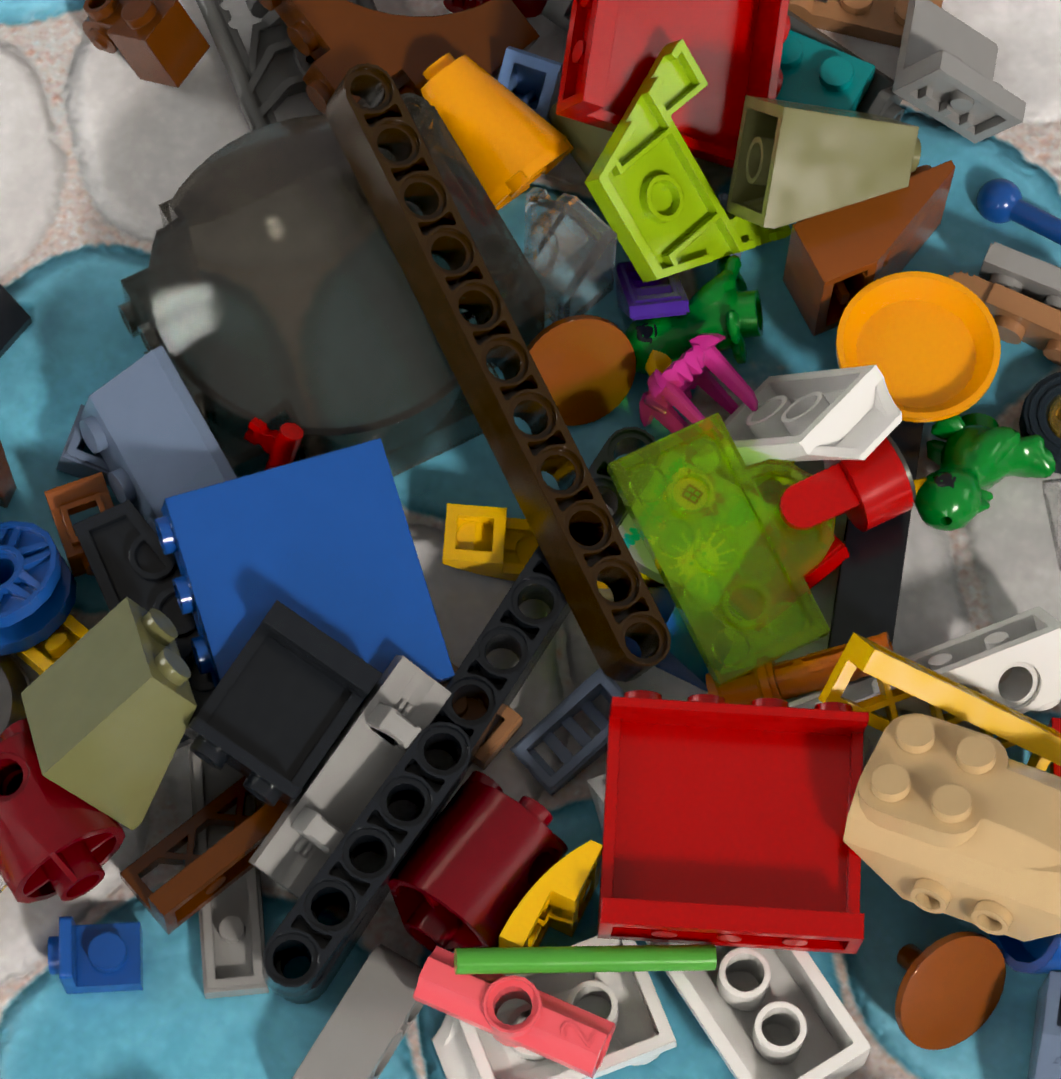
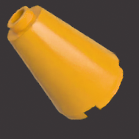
M447 53L423 72L422 75L428 82L420 91L474 207L483 218L493 215L531 187V183L543 173L545 175L549 173L574 150V147L564 134L466 54L455 60L451 53Z

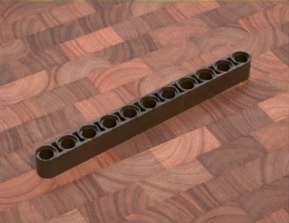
M369 63L357 64L349 69L327 102L326 115L328 122L598 665L613 680L621 682L633 681L666 658L671 644L668 627L393 79L385 70L377 65ZM352 95L364 99L370 108L358 104ZM378 148L386 149L392 153L396 162L385 158ZM405 201L417 205L422 211L423 216L412 212ZM432 254L443 258L449 265L450 270L443 269L437 265ZM459 308L472 313L477 325L465 320L460 314ZM486 362L493 363L499 367L504 379L494 376L489 371ZM513 416L524 420L530 427L532 435L521 431L515 424ZM541 471L547 472L555 478L559 490L553 489L546 484ZM569 526H573L581 531L585 537L586 546L574 540L570 534ZM597 581L603 582L610 588L614 601H609L602 596L598 590ZM625 636L635 640L639 645L641 658L629 651L626 646Z

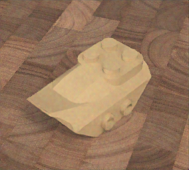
M918 713L901 715L892 720L885 728L859 778L848 813L843 842L902 899L913 902L926 912L933 914L944 913L975 924L979 929L988 934L1006 935L1023 942L1061 934V777L1009 759L1004 746L989 735Z

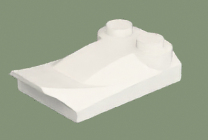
M877 365L769 376L754 391L758 400V410L752 411L747 405L742 403L716 429L723 440L719 443L708 437L695 452L707 469H721L732 485L736 487L747 485L748 488H756L776 474L777 466L797 461L865 460L902 422V411L894 403L887 388L885 378Z
M595 936L572 946L637 945L635 940L603 939ZM648 971L503 974L505 976L515 975L524 977L532 982L538 990L615 1023V1030L609 1048L593 1078L525 1048L505 1046L497 1041L492 1034L447 1014L441 1027L432 1038L446 1079H595L629 1065L639 1066L648 1064L658 1058L662 1052L677 1047V1041ZM510 999L500 1006L496 1017L504 1024H520L531 1014L532 1007L525 1000Z

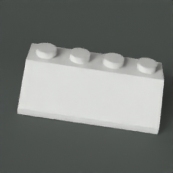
M645 941L647 945H690L683 943ZM715 945L717 952L715 970L665 971L735 1079H844L864 1066L872 1048L807 951Z

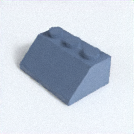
M163 345L148 352L89 395L81 414L82 420L79 422L82 437L91 452L94 454L101 453L111 471L108 473V480L117 500L120 503L130 500L156 534L154 519L163 517L161 509L165 498L237 478Z

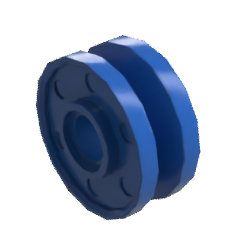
M19 521L0 523V656L26 651L48 639L66 621L76 602L77 582L59 553L50 534L34 523Z

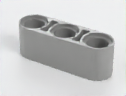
M379 944L365 961L292 1079H378L424 1005L413 998L422 967L386 946Z

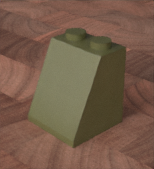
M746 95L726 212L761 227L776 229L908 187L910 174L916 170L921 156V143L917 137L919 127L877 114Z
M126 597L22 691L21 697L42 776L133 831L142 823L197 705L188 680L191 677L190 669L181 658L175 641L178 637V632L174 624L158 609L151 608L148 611Z

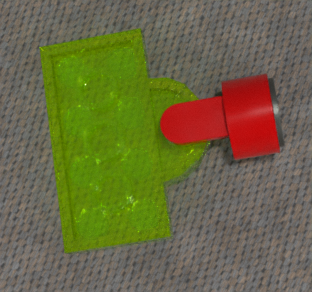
M719 412L608 464L607 471L717 688L829 634L831 630L804 576L818 567L835 539L833 537L836 517L845 513L857 529L865 532L911 510L916 499V490L910 469L900 449L889 435L865 460H823L825 470L812 475L794 465L795 461L768 459L746 466Z

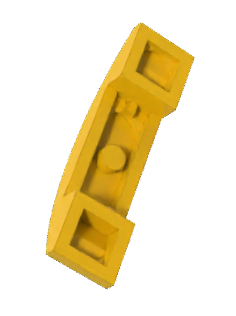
M447 503L442 564L475 574L516 581L539 546L527 520L507 518V508ZM640 572L647 587L664 586ZM597 581L598 589H610L603 582Z

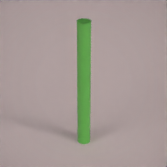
M715 944L455 948L454 950L455 975L715 970L717 965Z

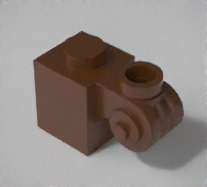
M85 0L83 8L88 17L82 26L89 40L97 49L114 54L119 49L141 80L179 88L210 48V45L178 0Z

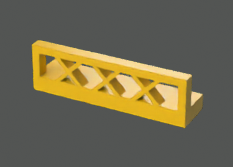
M854 632L818 698L822 703L841 702L851 705L853 711L869 712L868 725L884 732L889 723L899 717L895 703L915 696L928 703L932 717L953 724L967 721L979 727L980 733L998 740L1005 749L1017 745L1032 752L1026 765L1043 771L1047 770L1050 762L1061 766V733L1058 730ZM857 667L864 673L877 679L880 695L858 703L842 697ZM884 707L887 718L874 711Z

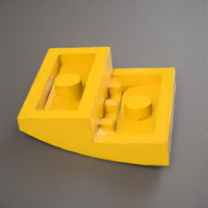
M590 840L574 849L553 865L527 892L509 917L499 935V947H539L549 927L572 937L599 884L603 845Z

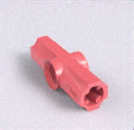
M437 945L431 955L428 956L419 974L417 986L413 994L415 1001L492 1034L497 1041L505 1046L525 1048L590 1078L594 1077L596 1071L601 1066L615 1030V1023L538 990L532 982L524 977L515 975L505 976L503 974L455 975L454 953ZM510 999H522L531 1005V1014L520 1024H504L496 1017L500 1006Z

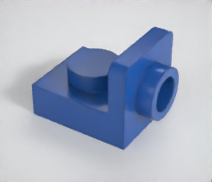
M73 916L59 917V936H49L48 966L50 975L59 974L60 981L67 994L143 990V931L141 923L76 925Z

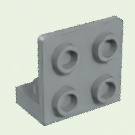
M909 0L892 89L893 93L973 143H978L1022 123L1026 102L1004 89L1001 84L993 81L998 53L996 43L930 0Z

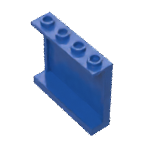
M381 438L164 499L161 509L163 517L154 519L157 536L164 555L175 554L181 574L180 577L172 579L176 599L183 615L193 613L199 636L190 639L193 655L200 674L211 673L215 688L277 600L382 674L394 657L401 655L441 685L447 683L455 676Z

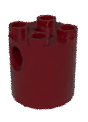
M27 718L19 720L7 727L0 736L2 741L0 742V875L17 902L29 904L48 899L57 894L62 901L74 900L89 892L102 881L105 876L102 866L118 851L125 838V834L119 822L42 776Z
M473 771L388 883L403 925L409 935L431 952L434 951L436 945L450 952H454L455 948L499 947V935L520 901L553 865L565 857L568 851L564 841L548 828V825L553 820L551 813L539 802L528 796H522L517 802L504 794L502 788L492 778L480 771Z

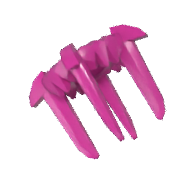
M702 333L689 340L692 347L682 353L679 359L673 361L663 373L655 369L647 380L649 390L643 393L639 402L640 419L643 426L650 425L653 418L657 419L696 455L695 450L704 441L672 406L703 434L719 443L723 438L690 401L692 398L690 389H695L698 385L730 415L739 407L710 371L752 411L758 410V400L754 391L716 348L715 345L726 339L725 336L719 333Z

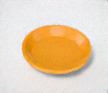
M922 271L890 274L871 282L861 289L848 303L841 316L835 343L839 368L877 365L885 378L887 388L894 403L902 411V421L917 423L948 419L959 415L976 404L987 392L994 380L1001 353L997 325L983 301L970 289L951 278Z

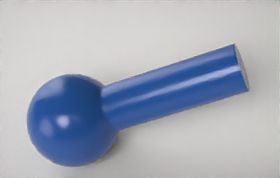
M996 178L986 182L980 188L977 194L976 205L979 213L986 220L993 223H1007L1012 220L1061 245V219L1022 200L1019 188L1012 181Z

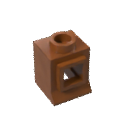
M102 472L44 491L74 577L85 573L94 576V573L75 534L69 516L98 506L100 512L114 507Z

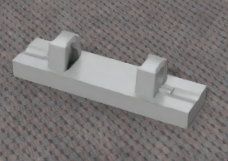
M396 655L301 789L302 791L290 806H287L248 862L294 896L300 898L419 733L430 725L452 693L407 658ZM371 727L392 737L395 740L394 743L390 744L374 732Z

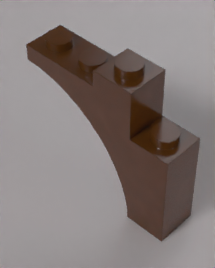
M258 0L267 10H275L288 26V36L297 50L305 56L311 55L315 60L303 77V81L307 84L306 92L309 99L320 112L326 114L327 102L349 69L357 64L369 63L379 66L390 75L412 119H417L424 129H427L435 121L420 91L428 82L422 74L435 61L447 53H451L455 60L466 54L490 75L495 77L500 73L508 46L528 51L540 37L512 0H490L477 7L438 16L389 14L368 9L347 0ZM352 95L354 100L361 106L367 103L361 97Z

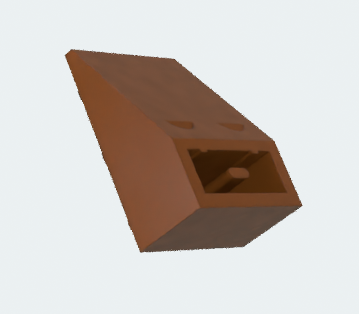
M952 160L933 168L930 165L917 167L910 174L908 187L792 224L783 281L813 336L837 327L848 303L865 286L884 276L901 272L941 224L955 171V165Z

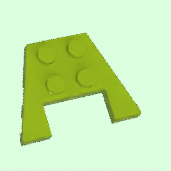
M683 39L668 43L662 48L584 182L643 283L689 270L768 242L780 240L791 234L789 225L776 229L764 228L731 213L726 214L673 122L671 115L708 85Z

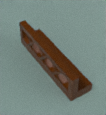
M245 776L120 872L122 881L168 935L254 867L248 862L287 808L286 804L278 800L274 807L265 804L251 816L244 815L246 796L250 793L242 786L247 778ZM237 804L236 815L224 814ZM209 825L234 827L230 833L202 855L195 854L197 834ZM187 843L186 854L174 853ZM159 864L185 866L183 870L155 892H152L141 879Z

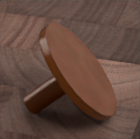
M575 315L560 319L544 328L527 347L566 426L588 424L606 416L624 400L633 384L636 373L634 349L624 332L607 319L593 315Z
M962 931L935 941L924 951L914 944L903 946L897 954V963L907 972L901 981L895 1002V1016L898 1027L912 1043L928 1050L952 1047L974 1034L990 1017L1003 992L1006 965L1003 954L997 945L980 933Z

